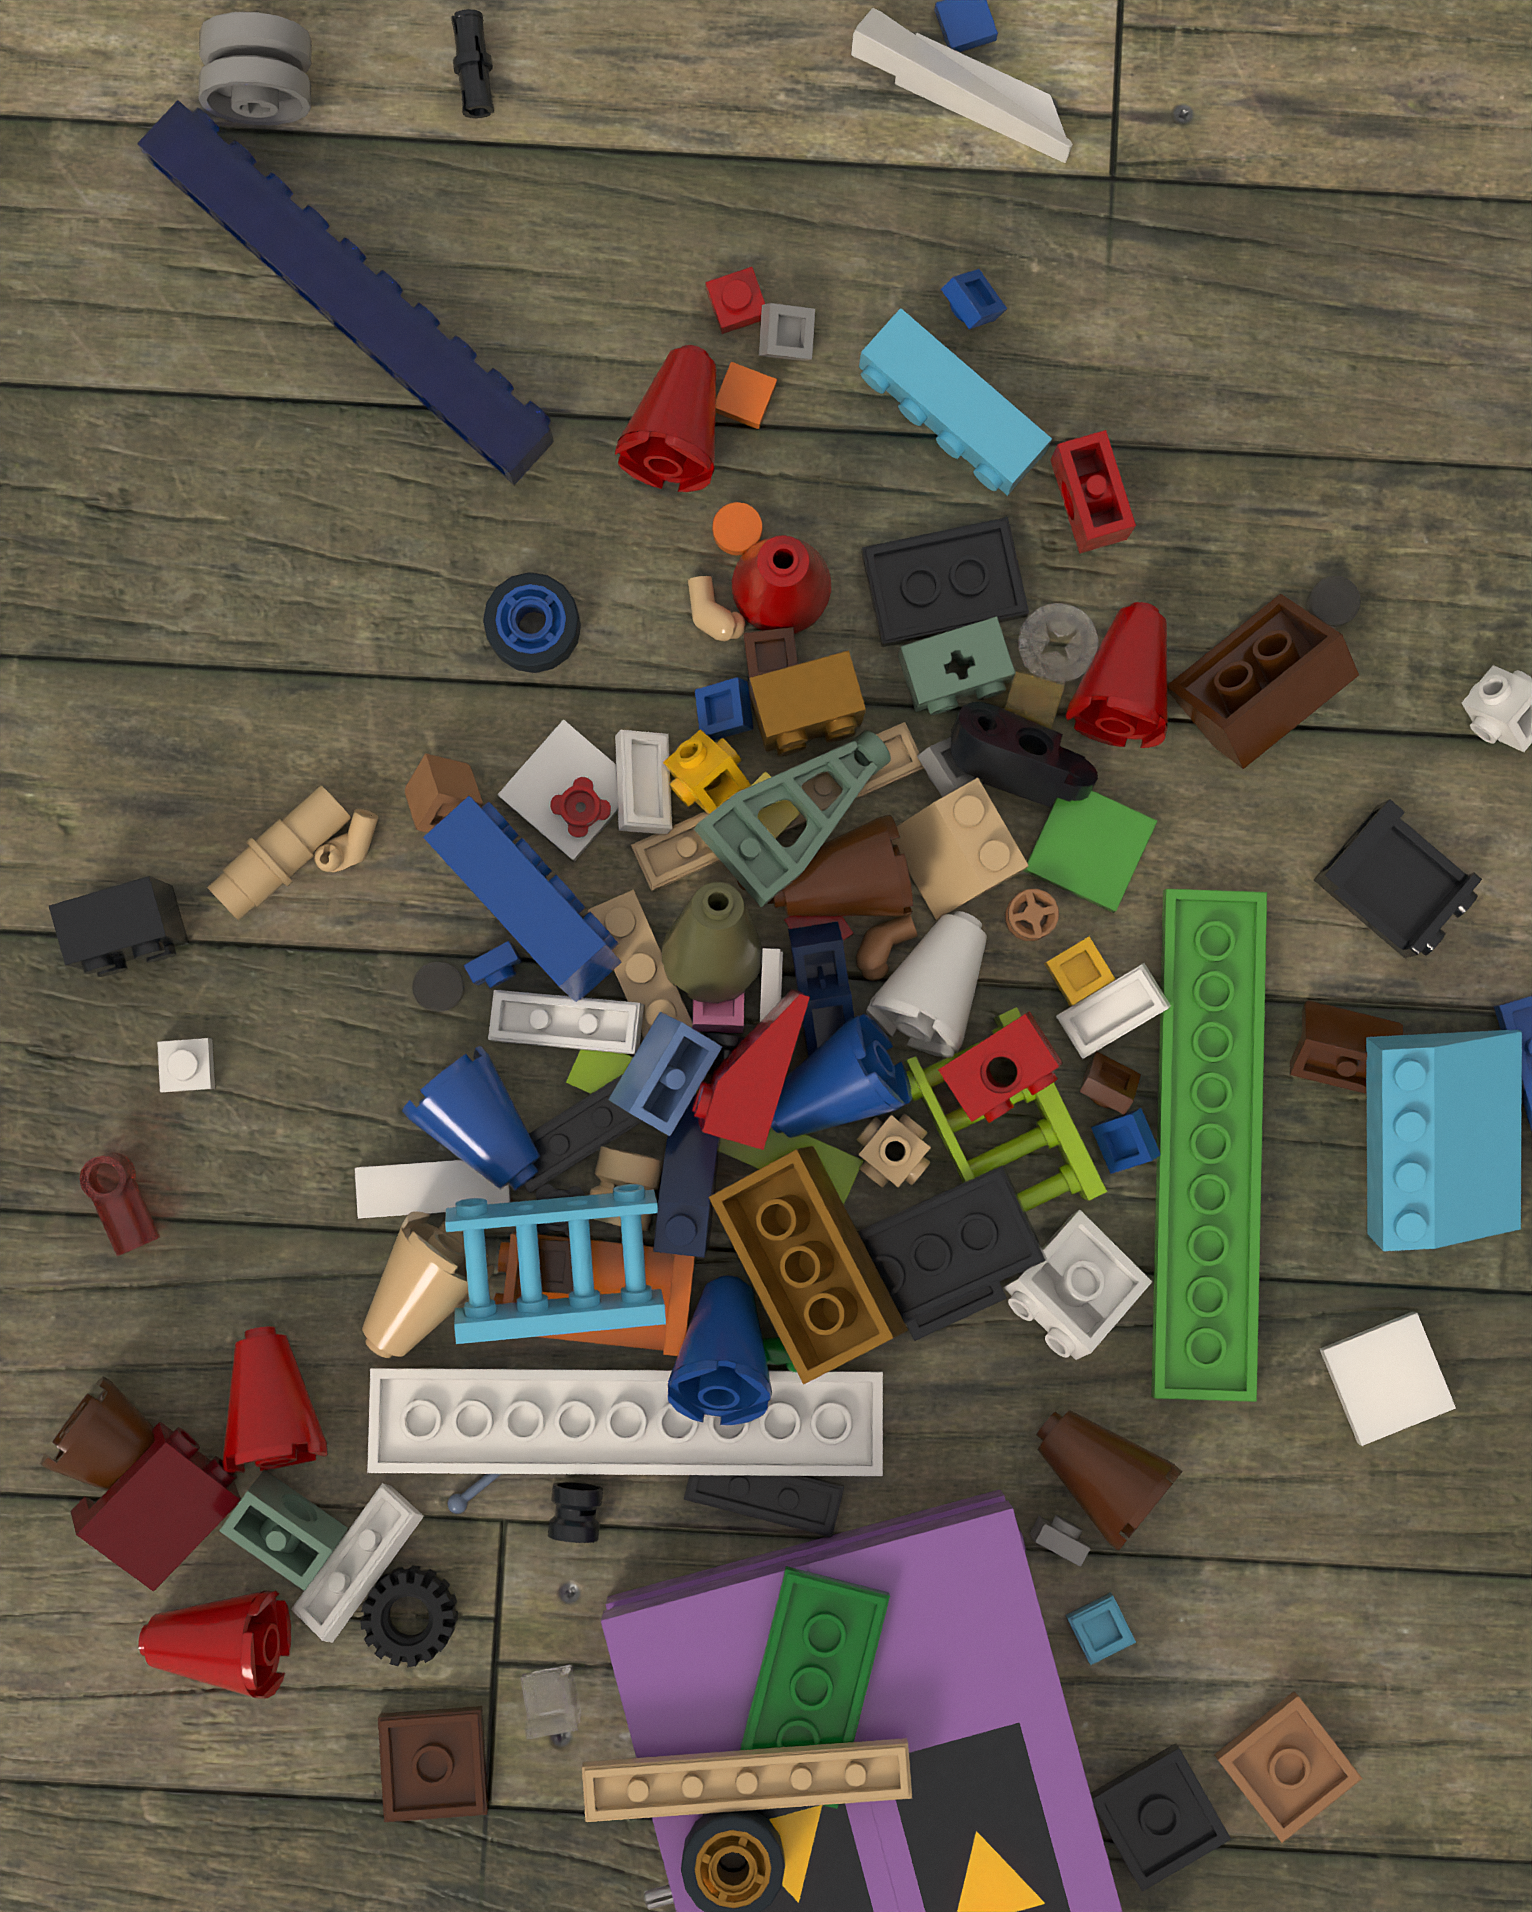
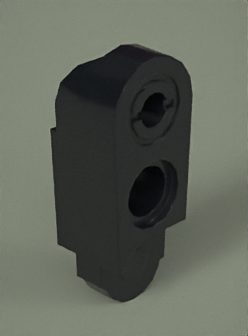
M971 702L964 705L952 726L951 754L957 767L966 774L983 779L982 784L1051 808L1056 797L1069 802L1071 800L1080 801L1088 798L1098 780L1096 768L1085 759V756L1060 746L1063 734L993 704Z

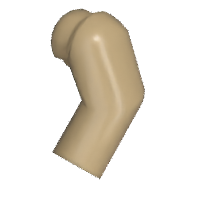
M698 576L688 579L692 618L697 628L719 641H728L741 637L745 631V620L740 613H731V611L715 602L712 577Z
M355 809L348 832L328 840L317 848L314 860L318 868L325 872H339L362 862L368 854L379 819L378 815L368 810Z

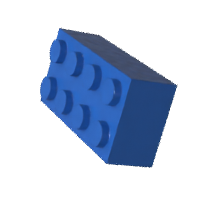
M468 796L423 838L553 981L577 1002L622 963L612 951L619 943L591 912L583 918L579 915L586 907L557 875L549 881L546 879L552 870L523 838L516 844L513 843L519 836L518 833L489 801L480 808Z

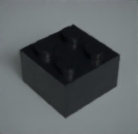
M150 876L49 905L65 966L83 969L84 974L97 973L98 977L117 974L128 969L127 961L146 958L147 963L164 960L177 955L175 947L189 943L173 885Z

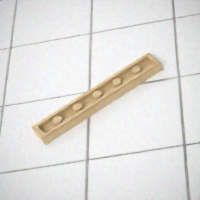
M905 722L876 734L886 745L891 761L870 777L855 800L924 770L917 757L920 753ZM828 772L820 773L801 786L821 811L826 810L842 792V788ZM700 813L672 826V830L668 834H654L631 844L652 892L720 862V859L694 830L696 825L709 815L708 813ZM800 813L784 832L806 823V819Z
M907 1738L583 1762L582 1765L586 1822L912 1798Z

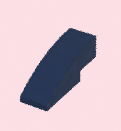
M838 921L788 929L797 991L810 997L802 1021L808 1056L850 1018H854L843 938Z

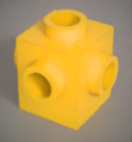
M701 729L689 740L683 742L663 762L675 778L669 786L687 807L696 802L708 814L735 793L751 786L737 766L742 760L731 745L723 738L715 743Z

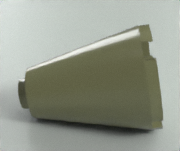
M722 882L705 884L696 891L667 931L662 945V963L667 979L674 986L676 984L680 989L688 993V997L698 1002L721 1003L736 999L756 980L761 970L762 944L743 898L733 886Z

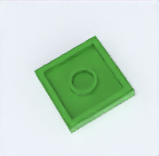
M1091 791L1088 798L1080 801L1071 800L1069 802L1056 797L1027 860L1029 866L1024 872L1114 913L1122 900L1157 820L1094 791Z

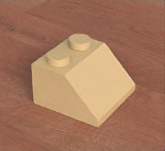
M979 778L933 802L898 825L897 829L900 838L892 840V845L897 844L900 853L905 854L909 875L935 921L940 919L942 915L949 914L1023 872L1029 866Z

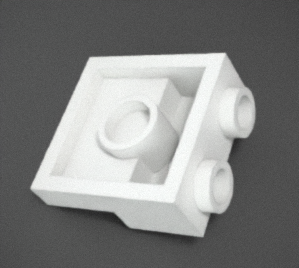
M1081 1210L1073 1213L1042 1247L1047 1257L1046 1261L1015 1274L1003 1287L1012 1296L1008 1300L1011 1309L1024 1320L1032 1321L1035 1319L1048 1332L1045 1336L1048 1346L1058 1355L1065 1358L1071 1355L1075 1360L1092 1353L1152 1283Z

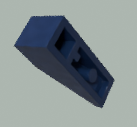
M696 1093L671 1136L667 1135L653 1252L705 1257L710 1245L713 1205L709 1197L715 1194L721 1137L702 1132L698 1123L699 1118L695 1117V1112L692 1111Z

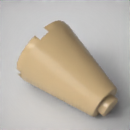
M411 1212L403 1221L362 1327V1331L367 1337L365 1340L366 1345L374 1353L384 1358H391L392 1355L397 1357L406 1355L453 1313L455 1308H458L469 1298L463 1232H446L445 1221L439 1228L426 1223L430 1214ZM493 1265L487 1267L488 1280L494 1272Z

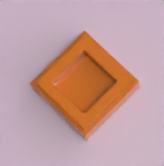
M730 362L716 398V413L760 429L777 386V379Z

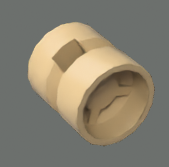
M601 1146L595 1169V1175L601 1181L599 1186L591 1188L590 1195L613 1193L615 1185L639 1184L643 1185L645 1190H657L661 1183L664 1160ZM653 1214L641 1215L642 1231L650 1230ZM620 1217L594 1219L621 1226Z

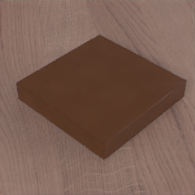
M482 1706L381 1713L378 1716L384 1822L488 1814L489 1803Z

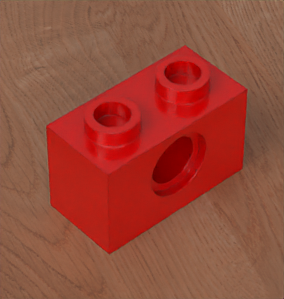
M1103 430L1057 444L1050 461L1079 554L1127 540L1136 524L1107 431Z
M1029 1011L947 1063L938 1071L971 1122L984 1115L987 1122L990 1123L1015 1107L1009 1099L1025 1088L1033 1096L1058 1080L1053 1071L1060 1067L1063 1062ZM1007 1057L1015 1063L1017 1077L1013 1083L1000 1084L994 1080L990 1072V1066L994 1058Z

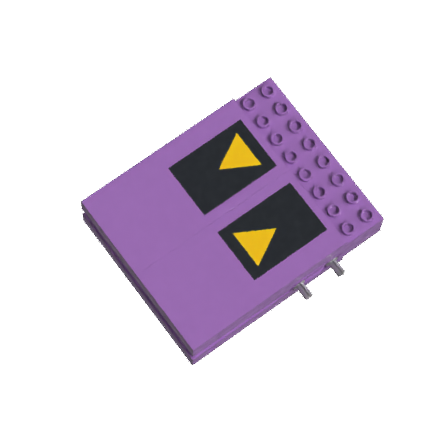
M1000 1489L838 1533L832 1537L827 1536L607 1597L605 1604L607 1610L603 1611L601 1624L636 1758L739 1751L785 1566L882 1590L890 1594L854 1742L907 1738L912 1798L838 1804L837 1809L824 1805L755 1810L768 1818L779 1833L785 1856L782 1887L772 1904L762 1912H1122L1026 1558L1024 1539L1021 1530L1018 1528L1013 1507L1008 1500H1005V1496ZM705 1814L652 1817L669 1885L644 1892L645 1905L649 1910L674 1903L676 1912H704L695 1905L685 1890L681 1863L685 1838L694 1823ZM731 1852L722 1856L718 1863L727 1872L735 1873L744 1869L748 1861L741 1854Z

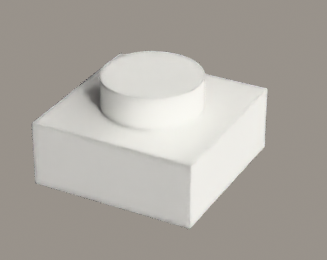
M211 1038L157 1042L160 1092L215 1089L213 1043Z

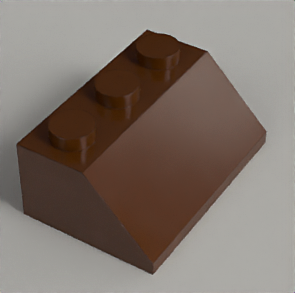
M1279 594L1167 685V689L1213 747L1244 769L1357 678L1359 673L1344 637L1340 632L1284 595Z

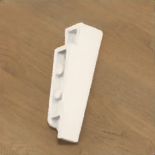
M872 8L856 27L853 33L851 55L895 75L896 85L1066 163L1073 144L1066 138L1050 94L919 33L915 35L875 8Z

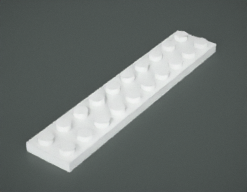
M370 1368L367 1473L883 1476V1372L829 1371L803 1385L798 1373L791 1371H769L772 1396L768 1402V1410L765 1414L748 1423L720 1425L721 1417L704 1414L703 1422L695 1421L677 1412L668 1402V1380L672 1370Z

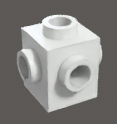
M1493 665L1484 677L1472 687L1469 695L1462 702L1463 707L1472 720L1470 727L1475 734L1486 742L1494 744L1498 740L1525 752L1532 744V678L1522 671L1516 670L1512 674Z

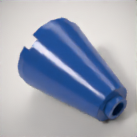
M865 1014L850 1018L785 1078L771 1124L775 1132H783L788 1137L794 1138L899 1110L912 1100L911 1086L902 1062L893 1065L887 1053V1050L892 1048L893 1045L874 1020Z
M478 1046L474 1051V1061L467 1054L460 1057L420 1090L425 1098L419 1102L420 1105L417 1108L409 1100L403 1107L402 1112L410 1121L501 1190L509 1184L516 1191L539 1172L533 1164L540 1158V1155L489 1054L482 1046Z
M721 1276L707 1283L702 1291L668 1380V1402L677 1412L695 1421L703 1422L705 1414L721 1417L720 1425L748 1423L763 1416L768 1410V1402L772 1396L770 1376L753 1289L738 1277Z

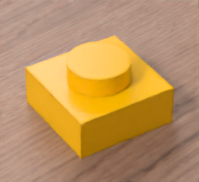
M1090 936L1044 963L1069 1006L1076 1004L1115 980Z

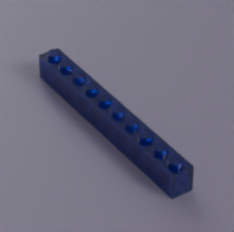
M177 100L137 143L148 162L515 485L554 442L551 429L548 427L551 420L546 413L531 401L524 406L511 394L514 387L500 372L492 368L487 373L474 362L477 354L460 337L455 335L450 340L437 329L440 325L439 320L425 306L417 303L413 308L400 296L403 293V289L389 274L383 270L377 275L363 264L367 259L366 256L349 239L344 237L338 242L326 231L330 225L314 208L307 205L302 210L290 199L293 195L292 191L279 177L272 172L265 177L253 167L256 160L245 147L236 140H233L229 145L216 134L220 130L219 127L203 110L197 107L191 112Z

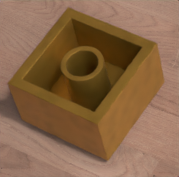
M849 650L749 678V696L765 752L777 750L778 756L790 755L806 749V742L811 739L825 736L826 742L830 743L854 736V728L862 725L866 708Z

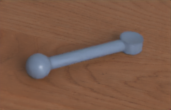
M485 1474L462 1494H453L448 1499V1509L454 1514L463 1513L467 1508V1502L501 1474Z

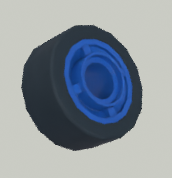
M528 572L511 576L495 588L486 602L483 623L487 640L501 661L516 670L538 673L554 669L569 658L578 644L581 622L575 600L563 584L548 575ZM536 612L545 616V625L539 632L528 634L519 629L520 621L526 614Z

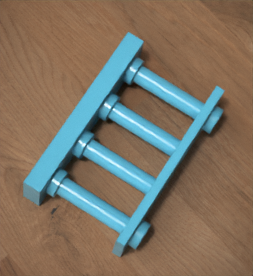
M626 1184L613 1188V1193L498 1204H487V1200L482 1198H470L456 1202V1207L446 1208V1232L463 1231L469 1301L464 1304V1307L455 1308L454 1328L456 1344L666 1324L665 1304L661 1289L652 1290L650 1285H646L641 1215L658 1213L654 1189L645 1190L643 1185ZM620 1217L626 1286L621 1289V1293L600 1295V1291L594 1289L589 1219ZM568 1221L574 1291L569 1294V1298L548 1299V1296L542 1294L537 1224ZM516 1226L521 1297L517 1298L516 1303L496 1304L494 1300L490 1299L484 1229Z

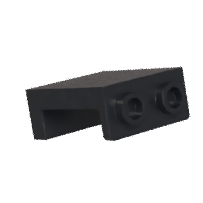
M1389 799L1374 808L1315 877L1314 881L1401 956L1409 958L1417 956L1420 952L1426 956L1445 937L1446 933L1441 928L1452 915L1459 918L1476 901L1478 895L1473 890L1481 882L1482 878L1475 872L1466 874L1401 819L1405 811Z

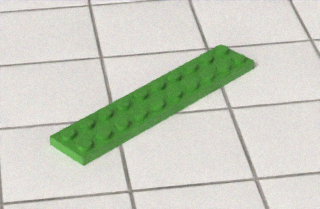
M1191 889L1163 890L1161 990L1171 1006L1160 1013L1157 1146L1161 1155L1157 1157L1151 1385V1396L1157 1399L1257 1402L1267 892Z

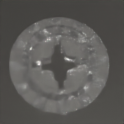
M1052 603L1036 609L1028 616L1021 627L1017 646L1023 665L1034 673L1038 679L1060 684L1078 679L1087 671L1098 650L1099 641L1093 622L1082 610L1069 604ZM1046 626L1057 637L1069 636L1072 633L1076 634L1065 647L1068 654L1066 657L1069 662H1067L1064 656L1061 657L1057 651L1050 654L1048 652L1044 655L1041 654L1050 641L1049 631Z

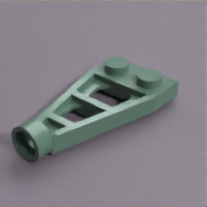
M865 730L850 743L735 793L701 820L694 830L762 908L802 874L870 777L891 761L890 753L884 742L876 734ZM828 772L842 788V792L826 810L821 811L801 786L820 773ZM778 801H791L806 819V827L792 846L782 847L758 819V813L761 809Z

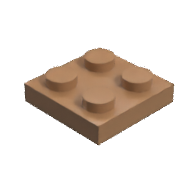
M1294 1691L1214 1754L1281 1843L1363 1779Z

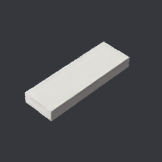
M494 990L488 1040L635 1055L640 1047L644 1004L581 998L575 1002L570 996Z
M462 1160L355 1168L358 1219L408 1215L411 1212H423L426 1214L446 1212V1208L456 1207V1202L470 1198L486 1199L487 1204L511 1202V1187L509 1184L500 1190Z
M382 1483L291 1610L322 1641L333 1643L424 1515L396 1489Z

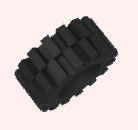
M414 1565L405 1570L403 1567L394 1569L389 1575L385 1574L376 1583L363 1603L361 1612H364V1615L360 1620L361 1630L365 1629L367 1633L364 1640L368 1647L372 1644L377 1649L375 1655L378 1658L382 1659L384 1656L390 1658L391 1665L399 1666L401 1662H407V1667L417 1666L420 1661L424 1660L426 1663L432 1660L438 1652L443 1650L455 1630L454 1626L458 1619V1611H455L457 1603L455 1593L450 1594L448 1590L450 1584L445 1578L442 1581L436 1578L437 1572L431 1569L425 1572L420 1570L421 1566ZM402 1597H415L426 1605L429 1612V1622L422 1632L415 1635H406L399 1632L393 1626L390 1618L391 1607L395 1601Z

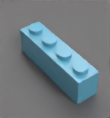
M900 308L861 352L859 368L863 370L861 376L864 381L876 392L883 394L887 391L900 402L898 408L910 422L917 426H921L924 423L937 434L936 441L947 454L956 459L962 456L976 468L973 471L974 475L988 489L996 491L999 488L1008 496L1047 452L1052 441L1050 436L903 309Z

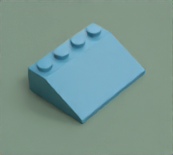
M1517 1029L1366 1037L1367 1234L1382 1251L1436 1249L1520 1230L1522 1031Z

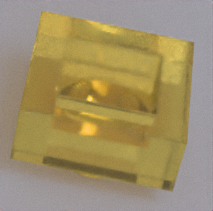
M1018 669L1005 710L1053 729L1066 683Z

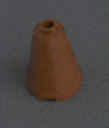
M891 815L878 817L824 843L802 874L772 899L774 907L784 906L787 916H905L912 914L913 895L905 854L900 853L897 844L892 845V840L900 838L893 817Z
M103 1376L97 1381L96 1385L104 1390L97 1398L92 1397L88 1393L52 1441L59 1449L54 1459L44 1454L40 1464L48 1470L108 1491L154 1443L155 1438L152 1431L154 1427L112 1381Z
M1071 1410L1063 1417L1055 1411L1036 1434L1043 1440L1037 1450L1107 1542L1117 1551L1127 1541L1119 1533L1122 1532L1130 1538L1183 1472L1174 1463Z

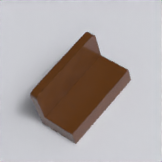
M1308 1000L1302 1009V1035L1290 1060V1075L1367 1094L1366 1037L1403 1035V1025L1399 1022Z

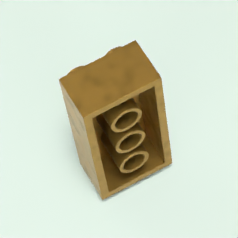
M814 1146L796 1149L709 1197L803 1385L908 1331Z

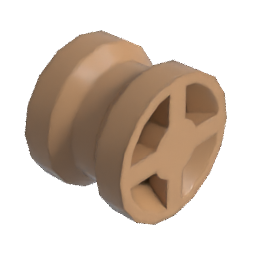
M1027 889L1018 893L1008 903L1005 910V923L1009 932L1023 941H1036L1045 937L1056 927L1059 919V908L1055 899L1048 892L1040 889Z

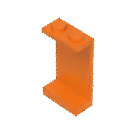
M516 1232L511 1233L510 1243L501 1242L498 1272L506 1273L504 1294L495 1293L494 1301L496 1304L516 1303L517 1298L521 1297ZM537 1234L538 1239L570 1241L569 1237ZM591 1240L594 1289L600 1291V1295L621 1293V1289L626 1286L622 1243ZM643 1245L646 1285H650L652 1290L661 1289L665 1304L666 1324L538 1337L661 1350L663 1355L678 1356L688 1329L695 1256L653 1252L654 1246ZM542 1292V1294L548 1296V1299L569 1298V1294Z

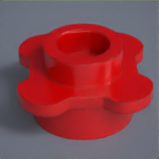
M586 777L575 779L572 787L568 788L562 795H555L550 803L552 812L555 815L562 816L568 824L569 834L576 838L586 836L591 825L598 820H606L611 814L610 803L598 797L593 790V782ZM578 803L585 804L586 808L583 812L576 810Z

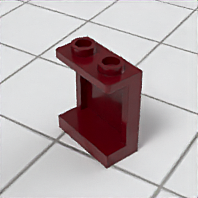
M159 1422L152 1429L155 1438L154 1443L96 1503L85 1496L71 1510L76 1535L153 1592L241 1501L234 1482L237 1479L236 1473H226L221 1458L215 1456L212 1460H209L198 1451L200 1449L199 1444L185 1430L177 1427L172 1431L162 1422Z

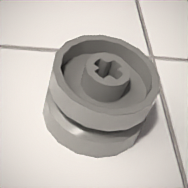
M231 12L216 15L203 22L199 30V56L205 66L202 67L199 73L198 100L202 107L217 117L250 125H280L295 122L307 116L311 109V82L308 75L305 74L311 66L312 40L309 32L294 21L277 15L259 12Z

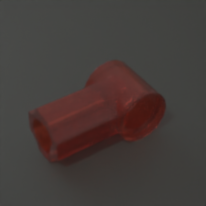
M112 1152L94 1157L86 1162L81 1170L79 1180L81 1189L94 1203L116 1255L120 1256L160 1238V1235L136 1183V1172L133 1163L123 1154ZM103 1163L114 1166L118 1171L119 1183L113 1191L103 1188L97 1180V1171Z

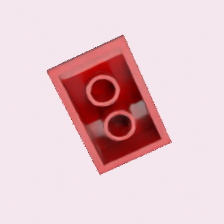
M791 989L713 1071L710 1083L701 1082L694 1099L692 1111L695 1112L694 1116L699 1118L698 1123L702 1132L764 1150L809 1002V996Z

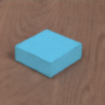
M1112 1593L1065 1615L1090 1665L1136 1643Z

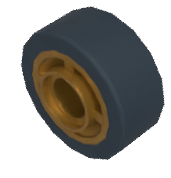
M755 1810L706 1813L698 1819L685 1838L681 1863L685 1890L695 1905L704 1912H762L772 1904L782 1887L785 1856L780 1835L770 1820ZM734 1852L744 1856L748 1863L741 1871L732 1873L722 1869L718 1863L720 1858L727 1853Z

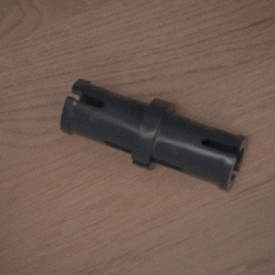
M461 10L454 13L455 16H451L457 55L453 59L454 73L459 76L463 106L462 113L468 118H484L494 113V105L489 81V72L493 69L491 55L486 52L483 14L477 10Z

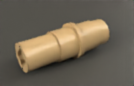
M320 785L282 820L278 819L256 840L252 837L246 841L248 847L223 869L224 872L207 888L239 921L253 907L261 905L280 886L285 884L288 887L293 883L290 877L314 857L313 853L317 848L327 842L352 818L335 798Z

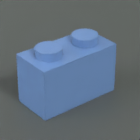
M660 1012L608 1100L671 1136L722 1046L683 1022Z

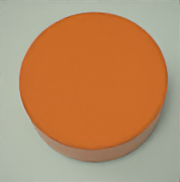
M740 502L723 506L713 520V537L718 547L731 555H743L750 547L759 542L762 537V520L758 512L750 505Z

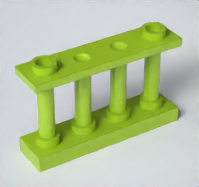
M1017 1007L994 1017L998 1027L991 1030L992 1035L1021 1017ZM980 1042L955 1053L953 1057L945 1058L924 1069L921 1068L916 1056L903 1061L908 1070L906 1073L911 1086L912 1100L915 1102L922 1099L962 1183L999 1166L1007 1165L1043 1146H1047L1048 1149L1056 1146L1065 1165L1058 1168V1174L1017 1193L1025 1212L1068 1191L1071 1195L1079 1192L1081 1198L1088 1201L1107 1192L1054 1082L1033 1096L1025 1088L1009 1098L1013 1104L1025 1100L1026 1103L1034 1100L1043 1118L1036 1122V1128L967 1161L954 1133L985 1117L982 1115L971 1122L962 1107L944 1115L932 1087L945 1081L938 1069Z

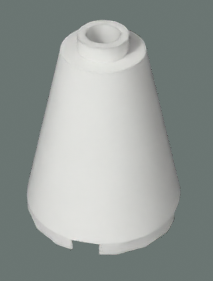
M956 911L954 915H942L872 997L866 1011L867 1015L884 1032L892 1037L896 1029L909 1036L910 1039L907 1045L934 1056L953 1057L954 1053H958L963 1045L987 941V935L981 929L982 923L974 916L961 911Z

